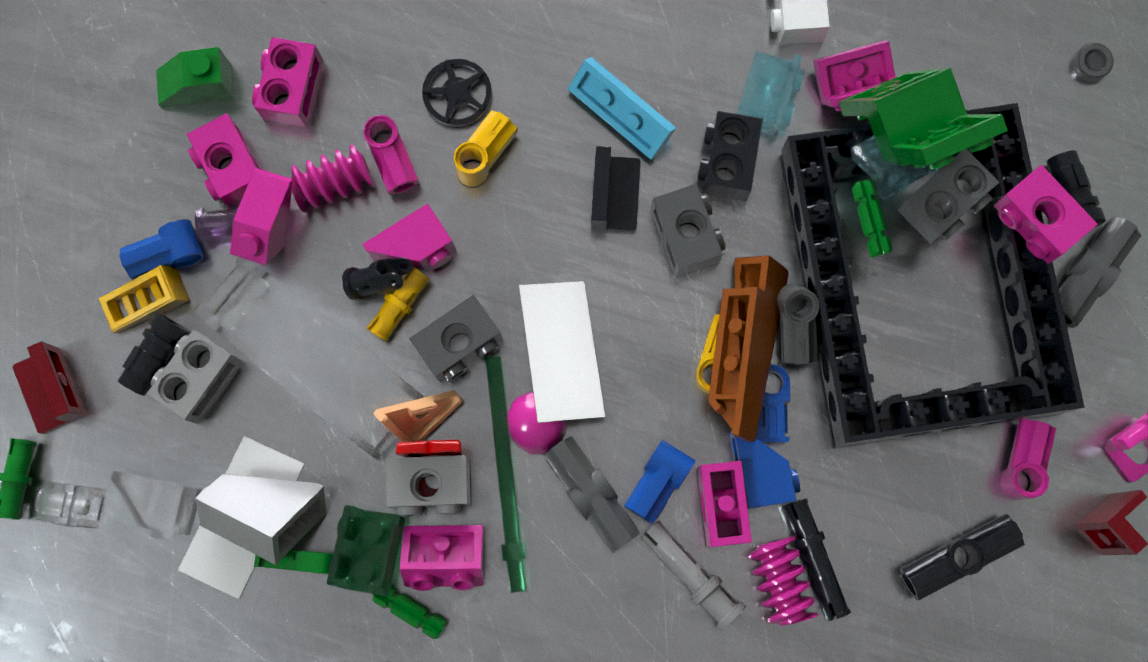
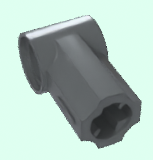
M798 283L787 284L779 291L776 301L780 310L782 362L795 365L810 364L817 361L816 316L819 312V301L816 295L805 286ZM800 294L805 295L806 303L800 311L790 312L789 305L792 298Z

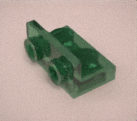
M346 505L337 526L338 536L333 556L328 564L327 585L348 591L388 597L405 518L396 514L367 511L355 506Z

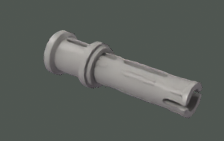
M660 520L641 537L691 590L693 602L696 605L701 604L718 622L716 627L720 631L746 608L743 602L738 603L721 585L722 579L719 576L713 575L711 577L697 563L690 553L662 525Z

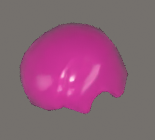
M533 391L518 396L512 402L507 413L508 430L512 441L517 447L528 454H546L552 447L560 443L566 435V420L538 423Z

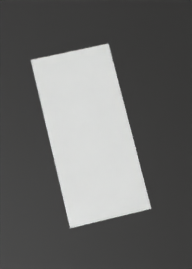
M584 281L519 285L538 423L605 417Z
M244 436L225 474L296 481L304 463ZM199 526L178 571L239 599L254 569L255 554Z

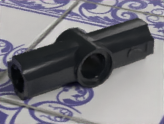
M1003 514L957 539L946 541L940 548L899 569L902 580L908 591L919 601L966 575L977 574L985 565L1024 546L1023 534L1017 523L1008 514ZM959 546L964 547L969 555V561L963 568L958 566L954 558L955 551Z

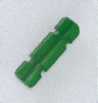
M873 180L860 181L854 184L852 192L855 202H859L857 211L864 237L869 238V242L866 243L869 255L872 258L882 257L890 254L893 248L890 237L888 235L885 236V231L888 229L880 201L875 200V195H878L875 182Z
M381 583L372 598L374 603L384 609L390 608V613L414 628L421 627L423 629L422 632L432 639L440 637L447 624L444 618L436 613L431 615L428 613V608L404 593L397 594V589L387 583Z

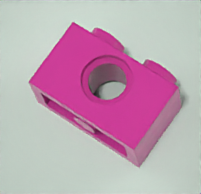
M226 113L186 135L193 146L187 149L192 161L198 169L204 167L209 179L204 181L208 192L215 201L221 199L231 209L241 203L253 171L256 168L260 169L239 127ZM232 157V162L227 168L218 169L219 163L224 158Z
M1042 164L993 205L999 211L998 215L1001 221L1007 227L1015 229L1026 240V246L1029 251L1037 258L1043 259L1047 264L1063 255L1098 225ZM1035 210H1039L1047 216L1048 225L1041 223L1036 218Z
M741 461L700 465L697 468L706 546L716 547L752 543Z

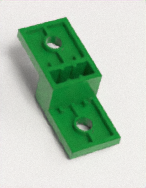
M951 68L906 72L838 102L843 116H857L858 120L868 118L883 161L896 162L900 166L913 164L914 168L928 166L930 170L937 169L955 161L953 154L967 148L969 152L985 149L995 143L993 137L1008 131L1002 114H967Z

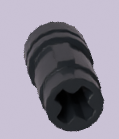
M1066 151L1049 158L1046 162L1050 174L1098 224L1095 227L1106 222L1102 208L1097 207L1100 204L1098 197L1092 195L1084 165L1080 162L1077 151Z
M157 312L149 322L151 328H146L142 333L145 338L140 346L135 345L122 367L125 370L118 379L121 385L142 396H146L151 388V380L155 373L161 367L167 365V360L174 353V348L178 341L190 332L182 325Z

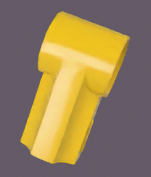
M491 110L470 139L456 148L454 152V165L457 178L462 184L476 187L487 180L489 169L518 133V127L511 122L510 118L501 112ZM470 159H475L481 163L475 169H466L462 165Z

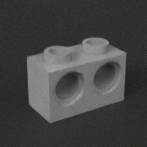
M193 329L189 335L183 336L174 348L175 355L168 365L161 367L155 373L151 380L152 387L147 392V395L182 419L197 424L242 360ZM205 350H209V362L204 367L198 368V355ZM185 382L187 385L185 396L175 400V387L179 383Z

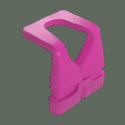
M1148 412L1109 439L1104 447L1129 482H1135L1148 473V461L1143 465L1137 464L1123 452L1124 450L1131 449L1143 439L1148 447Z

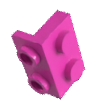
M881 41L813 60L821 104L835 107V111H841L838 104L839 101L896 77L889 41Z

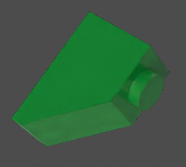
M219 47L181 51L156 70L158 105L161 108L234 99L232 66Z

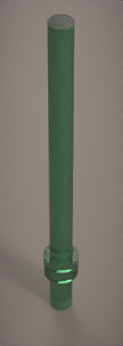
M493 356L485 358L505 540V544L501 545L503 561H507L510 593L526 591L523 568L526 550L525 542L521 543L501 357Z

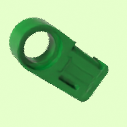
M291 549L276 565L255 555L254 567L336 575L339 554Z

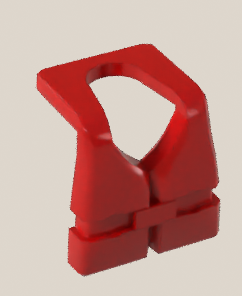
M459 440L399 442L396 445V454L406 458L462 455V443ZM425 477L420 481L419 491L422 496L431 497L438 491V489L427 485Z

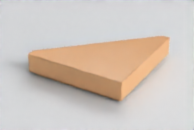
M452 390L380 408L373 414L402 442L421 441L464 400Z

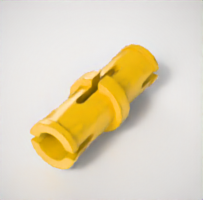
M414 267L410 273L403 275V286L400 289L393 290L392 293L384 296L386 301L366 327V329L385 342L388 341L405 314L409 315L412 312V304L421 290L430 281V278Z

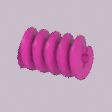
M353 144L349 145V157L347 158L339 149L335 150V162L333 163L324 154L321 155L319 168H316L310 160H306L305 173H302L296 165L291 166L292 192L302 213L306 212V200L315 209L321 206V195L328 203H333L335 201V190L343 198H347L349 196V185L356 192H363V180H366L372 188H375L362 152L360 153Z
M795 536L759 545L756 550L748 555L749 560L762 562V565L753 570V575L764 576L767 579L757 587L758 591L771 592L772 595L762 603L763 607L776 609V612L767 618L768 623L783 626L819 616L816 612L805 611L815 601L813 597L801 596V593L810 587L808 581L796 580V577L805 571L804 566L791 564V561L800 555V551L798 549L786 548L789 543L796 539Z

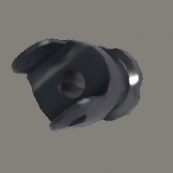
M399 257L372 262L369 267L362 269L355 267L347 268L342 275L343 290L349 299L356 301L363 300L368 294L377 293L385 295L392 293L393 290L400 289L403 286L401 275L410 273L413 270V264L409 259Z

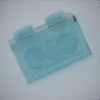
M756 51L737 114L763 118L761 132L777 136L782 124L789 126L795 104L790 103L789 99L792 90L799 92L806 71L799 68L802 55L795 54L793 60L789 61Z

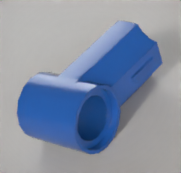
M188 219L169 222L159 228V234L120 248L119 257L129 278L134 280L160 265L170 266L171 268H184L201 261L204 256L192 222Z
M662 439L644 468L646 472L624 506L653 524L666 506L674 489H679L696 460Z

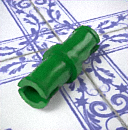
M10 438L4 473H0V518L20 520L26 486H31L32 482L29 472L37 442Z

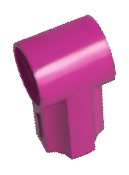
M376 115L368 119L363 129L364 138L371 150L388 194H400L412 189L415 185L419 184V180L397 125L393 119L385 115ZM383 130L392 132V136L387 142L376 143L374 141V137L378 132Z
M1019 420L1009 464L1000 477L1002 491L1008 497L1016 500L1039 497L1046 492L1049 486L1047 467L1057 428L1037 420ZM1021 471L1025 472L1031 481L1027 491L1023 490L1018 483V475Z

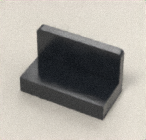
M596 146L591 230L632 233L636 231L641 163L639 158L611 157V147Z

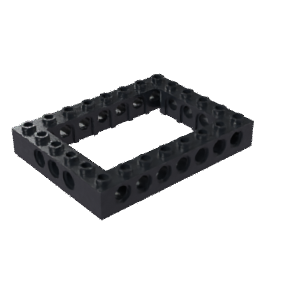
M1018 103L966 110L967 114H1002L1008 130L993 137L995 142L993 145L970 153L999 181L988 192L994 199L984 207L1019 376L984 386L981 385V382L972 383L966 387L942 392L941 388H937L909 397H902V394H896L874 402L871 383L874 382V376L869 374L864 344L867 343L866 334H861L856 308L860 304L859 298L854 296L849 268L852 266L851 258L846 256L842 235L845 224L844 220L839 219L835 193L838 190L837 182L833 183L832 180L911 169L914 166L913 164L900 166L896 162L883 161L870 124L788 136L781 152L806 288L816 295L820 305L816 316L817 348L836 447L1064 414L1085 408L1053 261L1047 264L1043 259L1034 256L1027 248L1026 240L1015 229L1007 227L1001 221L998 215L999 211L993 206L1033 172ZM1035 210L1036 218L1044 224L1042 212Z

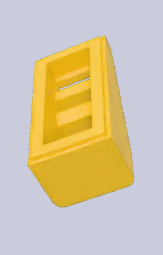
M160 265L98 298L112 333L121 332L151 319L156 312L162 314L189 301L178 270L164 265ZM149 287L151 288L153 296L156 300L153 303L147 291V288ZM133 294H136L138 302L141 306L140 310H138L136 306V303L132 296ZM121 299L128 313L126 317L123 316L117 302Z

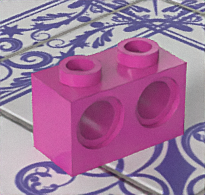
M271 37L269 48L263 51L261 57V70L263 72L260 84L254 86L252 93V104L263 120L307 128L323 61L315 44ZM297 60L296 65L291 69H282L286 62ZM283 94L289 95L283 104L274 105V101L278 96Z

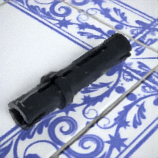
M804 498L798 502L795 501L783 506L796 538L793 544L795 549H800L825 613L826 621L834 620L835 616L839 619L850 614V608L847 606L823 544V540L826 539L824 532L818 531L808 505V499Z

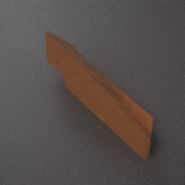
M769 255L735 258V288L723 289L708 398V402L715 412L720 414L731 427V433L746 442H754L756 438L780 320V310L776 302L777 295L781 288L787 285L789 276L788 270Z

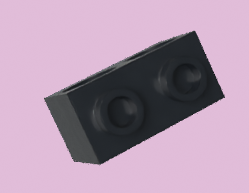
M717 111L714 123L707 122L703 145L710 146L708 159L701 158L697 181L704 182L702 194L706 193L711 196L747 202L752 189L763 118ZM727 132L735 133L739 136L741 142L737 144L727 143L722 135ZM728 168L733 171L735 178L723 180L717 175L716 170Z

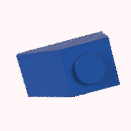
M730 432L734 460L741 461L747 508L754 509L796 501L795 493L800 492V481L796 469L790 470L789 461L757 438H755L754 442H746Z

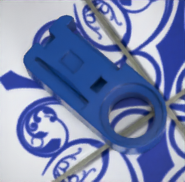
M770 364L769 372L775 373L780 377L782 387L775 394L765 392L756 438L764 444H785L790 440V437H785V434L788 433V408L785 404L790 402V377L781 366Z

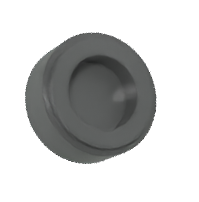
M1100 43L1084 45L1074 54L1072 59L1075 73L1086 81L1102 79L1110 73L1114 63L1111 51Z

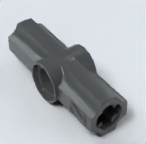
M1115 216L1111 217L1096 235L1092 244L1086 247L1069 266L1066 272L1068 277L1059 289L1067 326L1071 328L1077 327L1096 299L1104 295L1118 279L1121 273L1120 265L1141 237L1137 229L1138 227L1129 220Z
M572 436L562 440L544 454L553 471L568 489L566 493L585 520H590L612 553L640 534L635 523L617 501L618 496L598 468L595 470Z

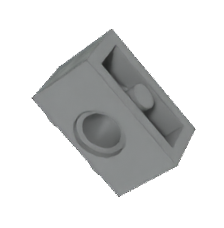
M468 456L386 458V507L397 508V515H421V507H437V514L461 513V506L471 505L470 458ZM434 475L439 482L438 491L431 497L422 496L419 491L420 481L425 476Z

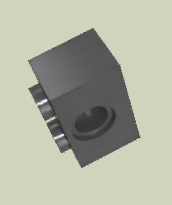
M697 183L653 198L651 210L676 277L720 262L723 255L722 251L726 249L724 238L719 228L713 229L709 218L713 214L711 203L706 193L700 194ZM684 223H693L699 228L700 233L695 237L685 236L681 232L680 226Z
M472 295L409 338L439 382L445 378L450 382L461 376L468 369L466 367L467 363L477 356L481 360L490 356L500 347L498 342L503 339L499 329L475 295ZM458 333L468 335L469 342L464 349L454 351L449 348V341L452 336Z

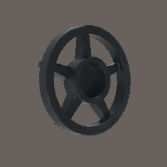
M447 59L432 68L426 76L422 87V97L427 111L436 121L451 127H463L478 121L486 113L492 99V88L486 72L476 63L466 59ZM452 67H466L475 71L476 74L466 79L456 77ZM447 69L448 80L443 86L430 88L433 79L440 72ZM481 78L486 86V96L482 105L472 97L471 89ZM429 95L442 96L447 104L445 117L433 109L429 102ZM467 105L478 109L469 117L451 119L455 109H460Z

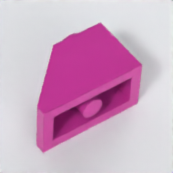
M259 168L253 171L233 219L230 254L267 265L285 247L293 179Z
M428 203L362 244L373 260L404 257L412 262L414 268L425 270L430 266L432 268L442 266L451 259V253L456 251L453 241Z

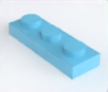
M593 57L584 60L567 88L651 160L660 153L676 129L674 125Z

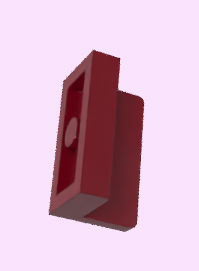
M42 341L27 347L30 357L14 364L13 371L37 432L46 434L84 417L58 347Z
M1142 490L1109 494L1075 525L1102 555H1137L1148 543L1125 517L1147 498V495Z

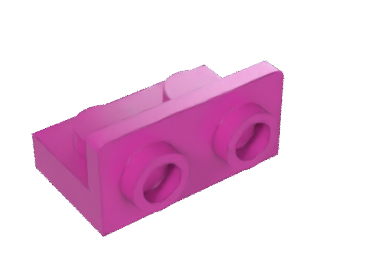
M483 525L403 526L400 572L404 586L419 591L430 590L433 587L469 590L474 586H483Z

